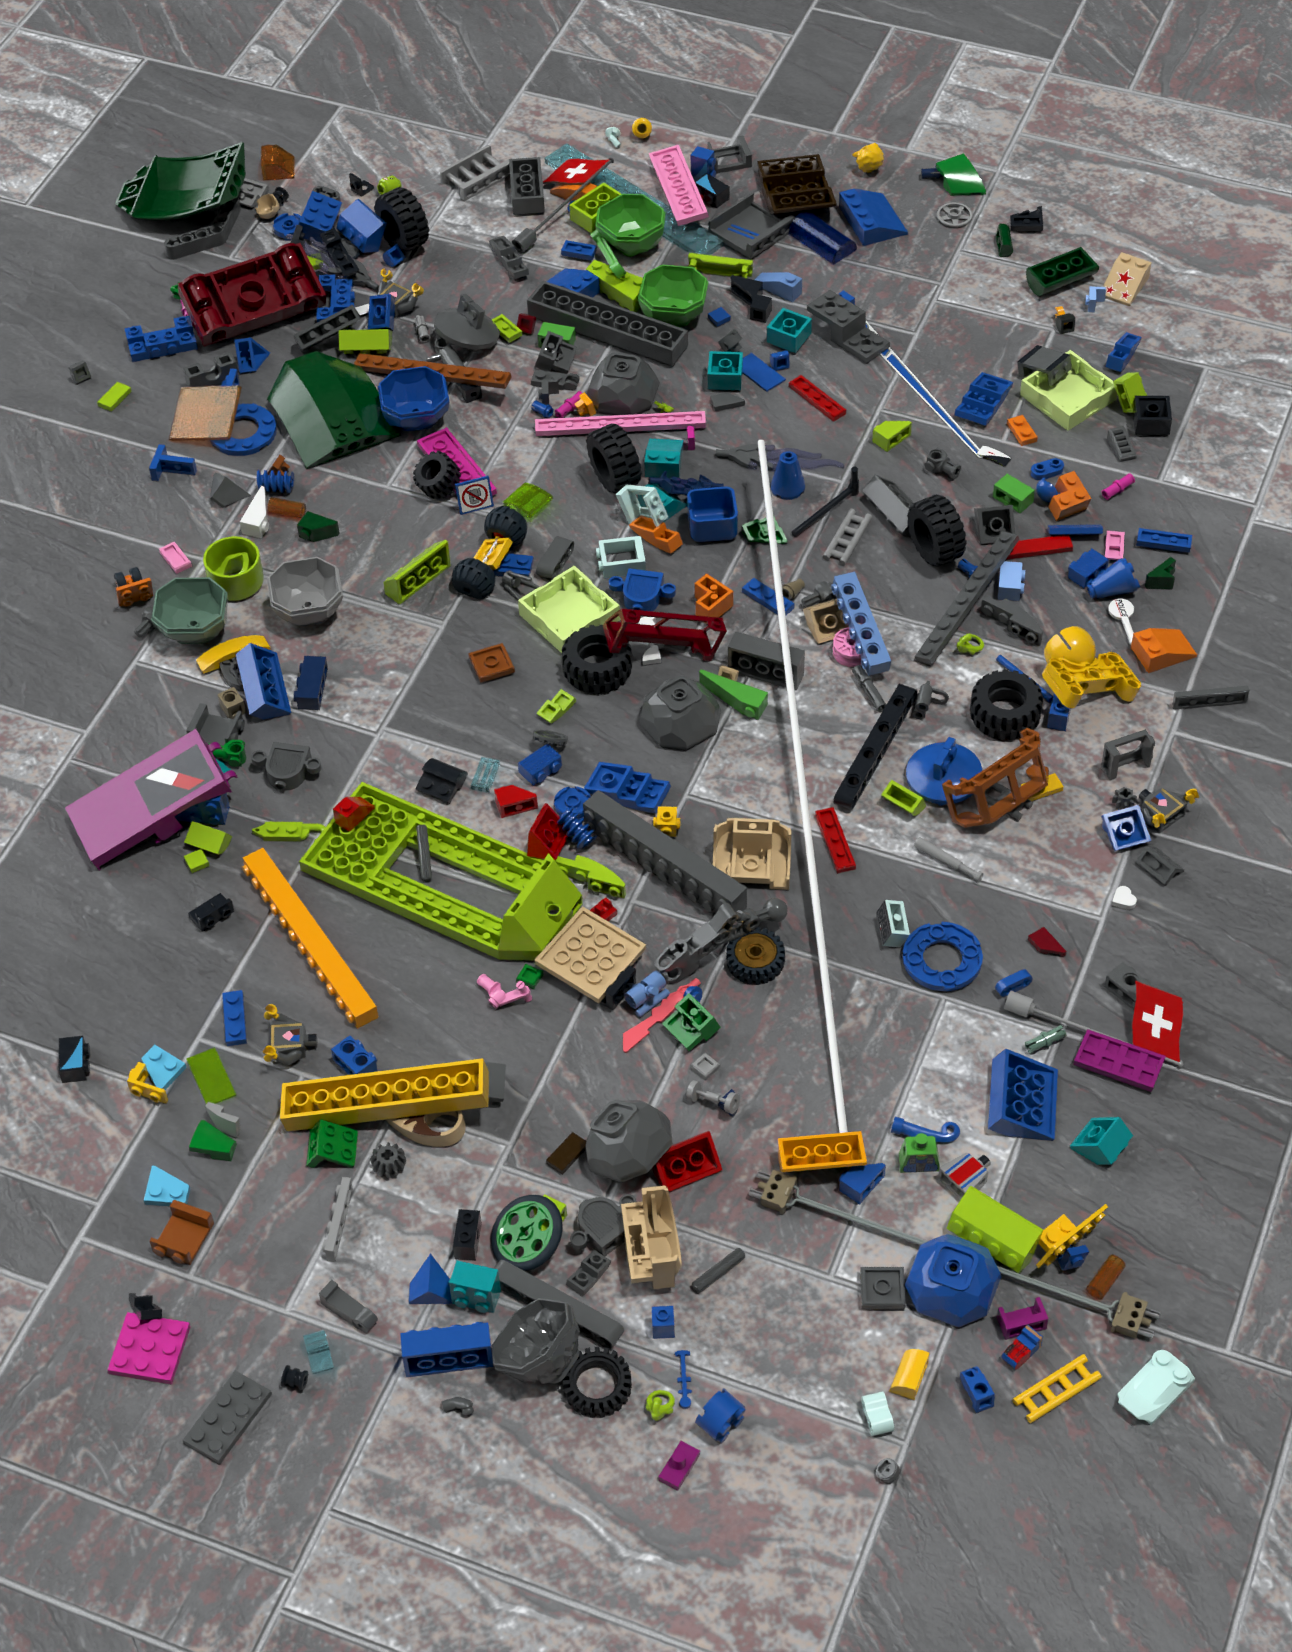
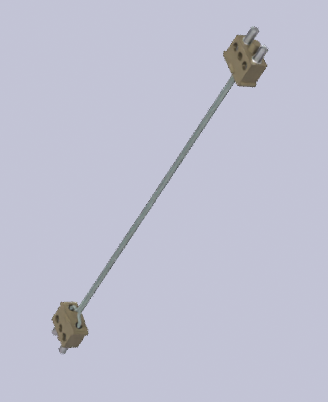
M775 1170L772 1171L771 1175L758 1171L757 1178L768 1181L767 1183L759 1182L758 1188L764 1190V1192L752 1188L749 1191L750 1196L761 1199L762 1206L779 1211L781 1215L785 1214L787 1207L793 1206L795 1202H801L919 1245L928 1242L799 1196L795 1175L790 1176ZM796 1189L797 1198L794 1199L791 1203H789ZM997 1266L1003 1275L1107 1311L1108 1318L1112 1322V1333L1118 1332L1135 1339L1138 1334L1153 1338L1154 1331L1140 1326L1142 1324L1150 1327L1152 1320L1145 1318L1144 1315L1159 1319L1161 1313L1147 1308V1301L1135 1298L1124 1292L1121 1300H1115L1112 1305H1106ZM1119 1303L1114 1319H1112L1110 1309Z

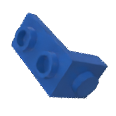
M1069 1245L1070 1248L1066 1249L1063 1255L1059 1254L1056 1256L1062 1270L1082 1266L1089 1253L1086 1245L1078 1247Z

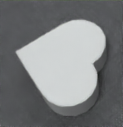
M1120 886L1116 889L1112 906L1131 910L1135 908L1137 899L1131 894V890L1128 887Z

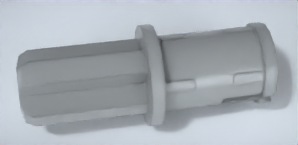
M417 315L415 318L416 332L419 334L420 342L427 343L430 341L428 325L425 323L423 316Z

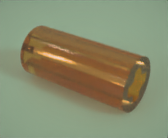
M271 497L268 502V512L302 519L306 512V504Z
M1109 1255L1087 1286L1088 1293L1092 1297L1102 1300L1126 1267L1125 1262L1116 1255Z

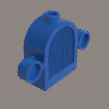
M628 568L625 581L619 576H613L609 579L610 590L623 592L624 605L627 609L654 611L658 607L661 597L673 598L676 595L675 585L672 583L664 584V573Z

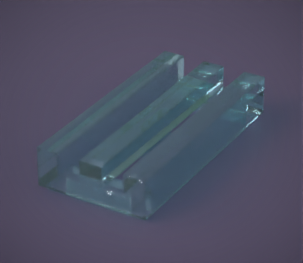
M481 757L471 783L472 790L478 788V791L484 789L486 792H490L500 766V760ZM485 762H486V763H488V764H487L486 769H485V771H484L482 780H481L480 783H478V780H479V778H480L481 772H482L483 767H484ZM492 764H494L490 776L488 778L487 784H485Z

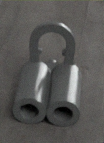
M927 681L920 686L919 693L916 695L913 717L924 719L930 702L945 704L949 700L948 694L942 690L932 688L930 681ZM932 693L944 696L945 699L938 700L931 696Z

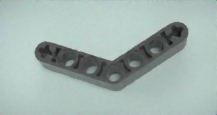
M239 197L220 206L211 226L166 239L164 244L167 257L174 260L225 244L241 211Z

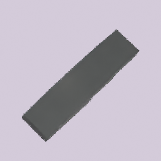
M504 235L489 240L496 256L514 279L529 275V269L523 264L522 257L516 253L515 246Z

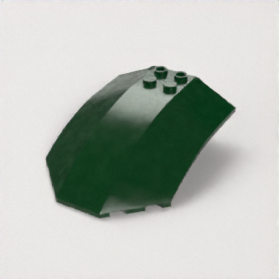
M241 142L212 153L193 157L166 158L155 155L152 158L151 164L147 167L145 165L136 172V177L131 181L127 180L123 183L115 204L133 218L167 220L191 216L235 199L239 195L246 176L244 143Z
M317 351L286 361L267 398L285 426L306 470L401 436L398 428L390 426L383 417L379 392L365 371L358 365Z

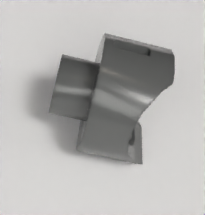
M733 329L718 341V344L724 352L729 349L731 352H737L742 348L739 341L743 338Z

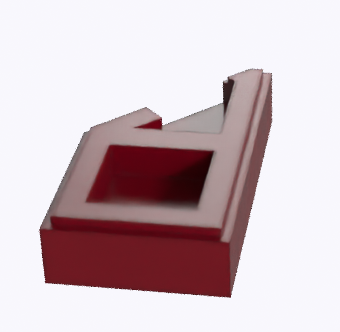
M1045 927L1028 935V941L1039 953L1060 954L1062 957L1066 956L1067 951Z

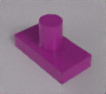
M680 1441L658 1476V1481L678 1491L699 1458L700 1450Z

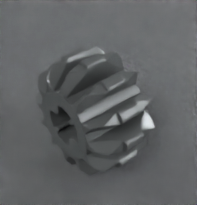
M387 1142L386 1146L379 1144V1149H373V1156H371L370 1161L373 1171L378 1172L380 1177L386 1174V1177L389 1179L390 1174L397 1176L398 1171L404 1170V1164H406L405 1153L402 1148H399L397 1143L391 1146Z

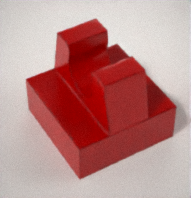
M606 897L590 910L608 922L617 915V909L613 907L612 902Z

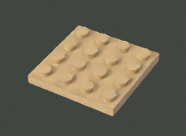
M582 906L537 956L535 964L595 1002L600 1003L606 996L605 991L607 987L614 984L621 971H625L628 966L634 964L646 950V944Z

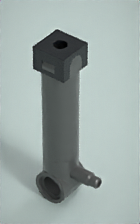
M442 337L435 340L436 354L426 358L427 362L441 360L443 364L465 367L453 347L446 343V340ZM456 383L466 403L482 398L481 386Z

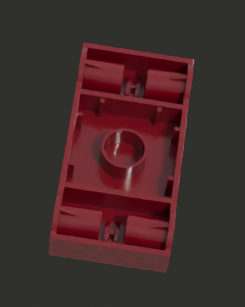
M287 243L278 247L274 252L207 274H193L178 283L179 296L203 347L326 306V294L301 243Z

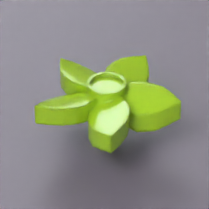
M657 401L654 402L658 408H661L660 413H664V411L670 413L674 410L673 407L663 402L662 404Z

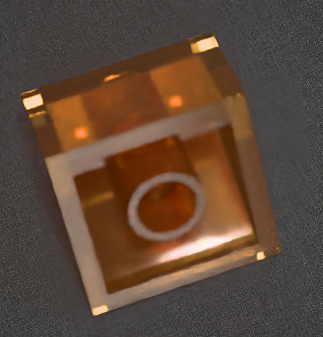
M278 145L261 146L263 181L295 178V157Z

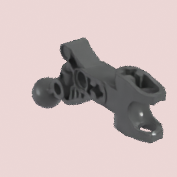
M771 898L766 901L761 910L754 912L751 908H748L744 911L739 910L736 912L729 903H724L719 907L714 917L692 933L685 941L676 940L657 957L654 964L669 983H676L693 973L699 967L700 959L711 953L722 943L730 942L746 935L751 930L757 928L761 921L781 922L787 915V905L779 898ZM668 958L671 960L667 966H660L663 959ZM677 968L678 975L674 978L669 977V973Z

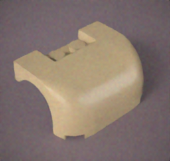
M728 818L726 822L719 825L715 824L713 831V866L739 883L770 884V889L789 890L791 828L780 824L778 820Z

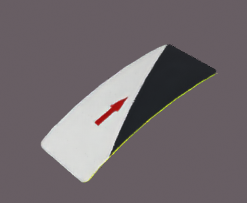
M982 446L977 452L978 455L990 458L1004 467L1011 460L1004 453L987 446Z

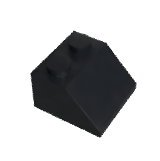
M1135 396V435H1170L1172 424L1170 397Z

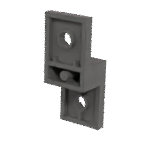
M828 290L807 305L808 312L831 325V341L862 361L868 363L890 347L889 341L866 328V311L835 292Z

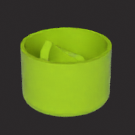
M237 536L225 537L215 541L206 549L203 556L206 577H210L228 593L229 601L246 599L260 589L264 574L259 549L251 540Z

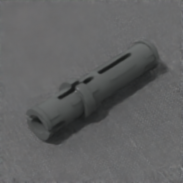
M862 665L855 666L852 672L858 679L860 688L864 689L877 712H882L886 703L874 686L873 679L867 675Z

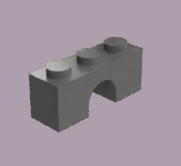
M230 352L214 357L215 365L209 370H203L199 363L183 368L186 383L192 393L222 383L226 375H229L230 368L237 369L236 361Z

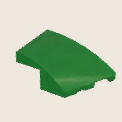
M964 153L936 163V169L944 176L943 187L951 196H969L971 193L986 195V189L981 178Z

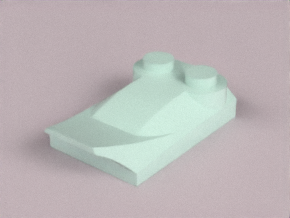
M1158 1350L1153 1354L1152 1359L1117 1394L1119 1398L1118 1403L1138 1420H1145L1152 1425L1194 1383L1195 1377L1190 1369L1170 1352Z

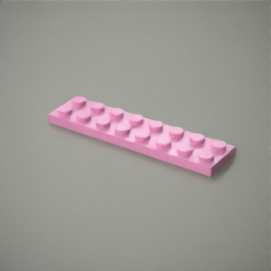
M679 145L649 153L651 163L677 225H686L708 218L707 209Z

